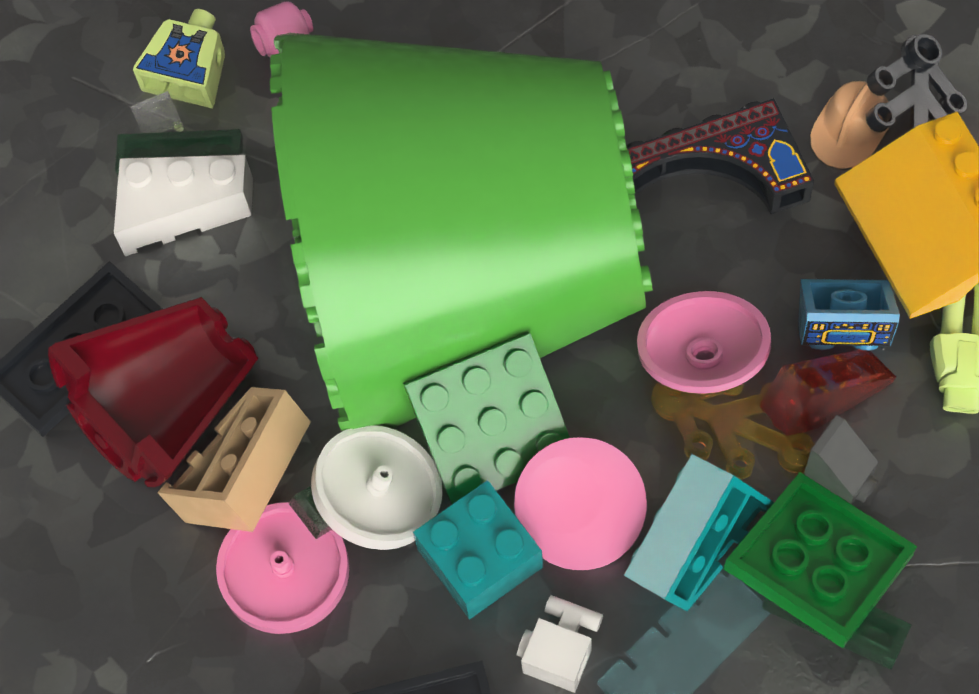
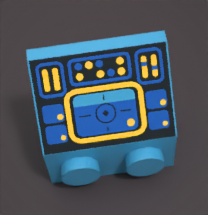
M800 279L798 331L801 345H809L811 348L819 350L831 349L834 345H848L860 350H874L879 346H891L899 324L900 313L888 280Z

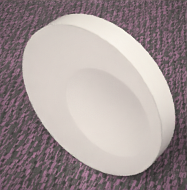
M371 425L347 429L337 434L321 451L312 472V496L323 520L344 539L370 549H395L414 542L413 531L437 515L442 501V482L431 456L411 437L384 426Z

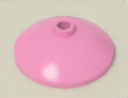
M691 292L673 297L661 303L646 316L637 335L638 355L645 370L655 380L667 387L697 394L721 392L741 385L760 371L770 354L771 332L764 315L750 302L723 292Z

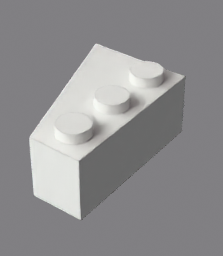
M220 155L120 159L114 235L124 255L128 256L138 253L137 248L158 241H162L163 244L175 241V236L200 228V231L203 232L251 216L253 177L246 156Z

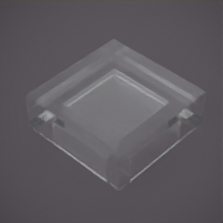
M168 91L130 106L147 145L185 130Z

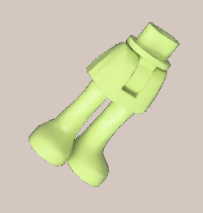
M979 282L973 287L974 308L971 334L963 333L965 295L960 301L943 307L940 334L934 336L930 341V355L937 383H939V391L944 393L943 409L950 412L967 414L979 412Z

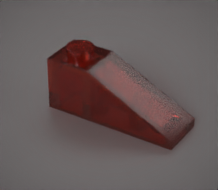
M855 350L783 365L759 407L771 418L773 425L777 429L784 432L787 436L818 429L834 419L836 415H841L892 384L897 376L870 350Z

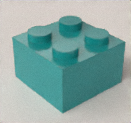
M488 480L413 531L417 550L469 620L543 568L542 550Z

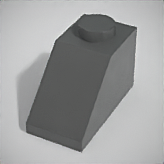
M836 415L812 447L804 475L852 505L856 500L864 503L878 483V480L873 478L878 461L846 420Z

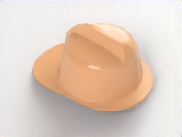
M852 81L842 85L829 99L812 128L810 134L811 148L816 157L827 166L838 169L853 168L870 157L889 128L883 132L873 131L866 122V114L878 103L889 102L884 95L874 94L865 81Z

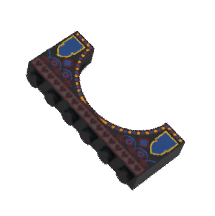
M774 98L761 103L759 101L750 102L741 107L740 110L725 115H711L699 124L684 129L673 128L666 131L660 137L645 142L634 141L626 145L627 150H629L633 171L634 195L644 188L670 177L685 174H709L724 177L745 186L762 200L770 214L804 204L811 199L814 179Z

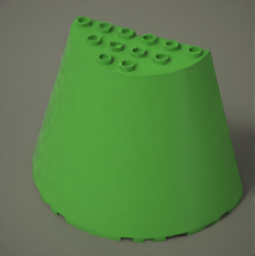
M286 33L277 35L274 38L275 50L278 49L279 54L270 56L271 94L281 92L282 97H279L277 106L271 107L285 218L286 220H292V235L295 244L290 245L298 275L303 307L306 308L309 323H314L317 337L323 336L324 343L314 345V350L322 378L327 387L332 409L338 408L339 410L338 424L341 431L371 425L394 429L415 419L416 416L403 383L518 335L529 332L538 355L542 358L646 308L644 292H650L653 289L648 265L640 266L638 252L645 251L640 213L636 207L631 159L629 150L626 148L624 124L621 109L618 107L616 91L613 89L610 70L603 71L601 61L299 33Z

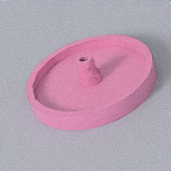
M577 437L552 443L539 451L529 461L522 471L516 486L514 509L517 519L542 550L543 559L565 569L591 570L616 561L632 547L644 525L647 499L642 478L632 461L624 453L606 442L592 438Z
M289 502L267 505L253 532L230 529L221 544L216 564L219 589L232 612L247 625L263 632L275 634L294 633L307 629L328 616L337 606L345 592L350 570L348 552L343 538L327 525L317 510L303 504Z

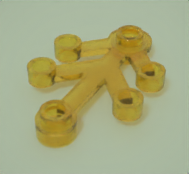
M660 382L653 388L652 404L660 417L669 421H675L685 442L684 452L688 458L693 454L706 460L710 456L713 446L711 435L705 431L698 430L693 418L694 416L708 422L727 461V472L737 478L745 479L752 474L755 456L748 449L741 448L735 434L777 451L779 464L785 470L792 473L805 472L810 451L815 445L810 436L802 432H795L787 436L744 418L762 412H780L784 408L787 399V391L782 385L774 382L767 383L762 387L758 395L716 406L703 400L723 393L728 396L739 395L743 391L745 382L725 391L707 394L675 390ZM767 395L776 396L779 400H770ZM692 443H701L705 448H695ZM793 447L800 448V449H802V450H804V451H798V450L794 449ZM741 460L745 462L747 466L740 467L736 465L733 461Z

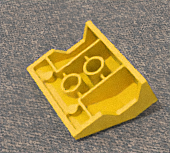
M958 112L916 126L835 179L834 185L910 319L960 301L979 282V146Z

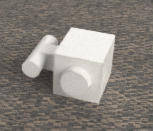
M550 595L544 612L560 618L558 625L538 618L534 631L525 630L518 647L517 656L522 657L521 663L524 674L575 693L592 651L591 638L577 633L578 629L582 626L597 632L603 614Z

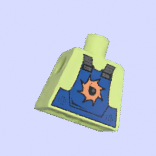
M195 9L188 24L170 19L162 23L133 68L141 91L213 109L224 63L225 50L220 34L212 30L216 19L211 13L202 9Z

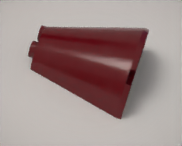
M202 297L57 342L48 348L50 368L56 386L61 388L66 385L68 399L71 401L66 406L80 429L100 454L119 472L134 482L142 477L146 479L144 481L146 486L151 488L158 487L170 478L259 358L256 356V352L248 340L239 337L233 338L226 332L228 322L219 309L211 307Z

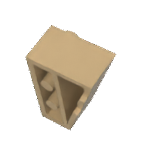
M251 387L214 428L218 433L215 439L201 454L195 450L187 458L186 461L190 467L173 486L166 482L157 493L185 523L253 532L311 421L286 390Z

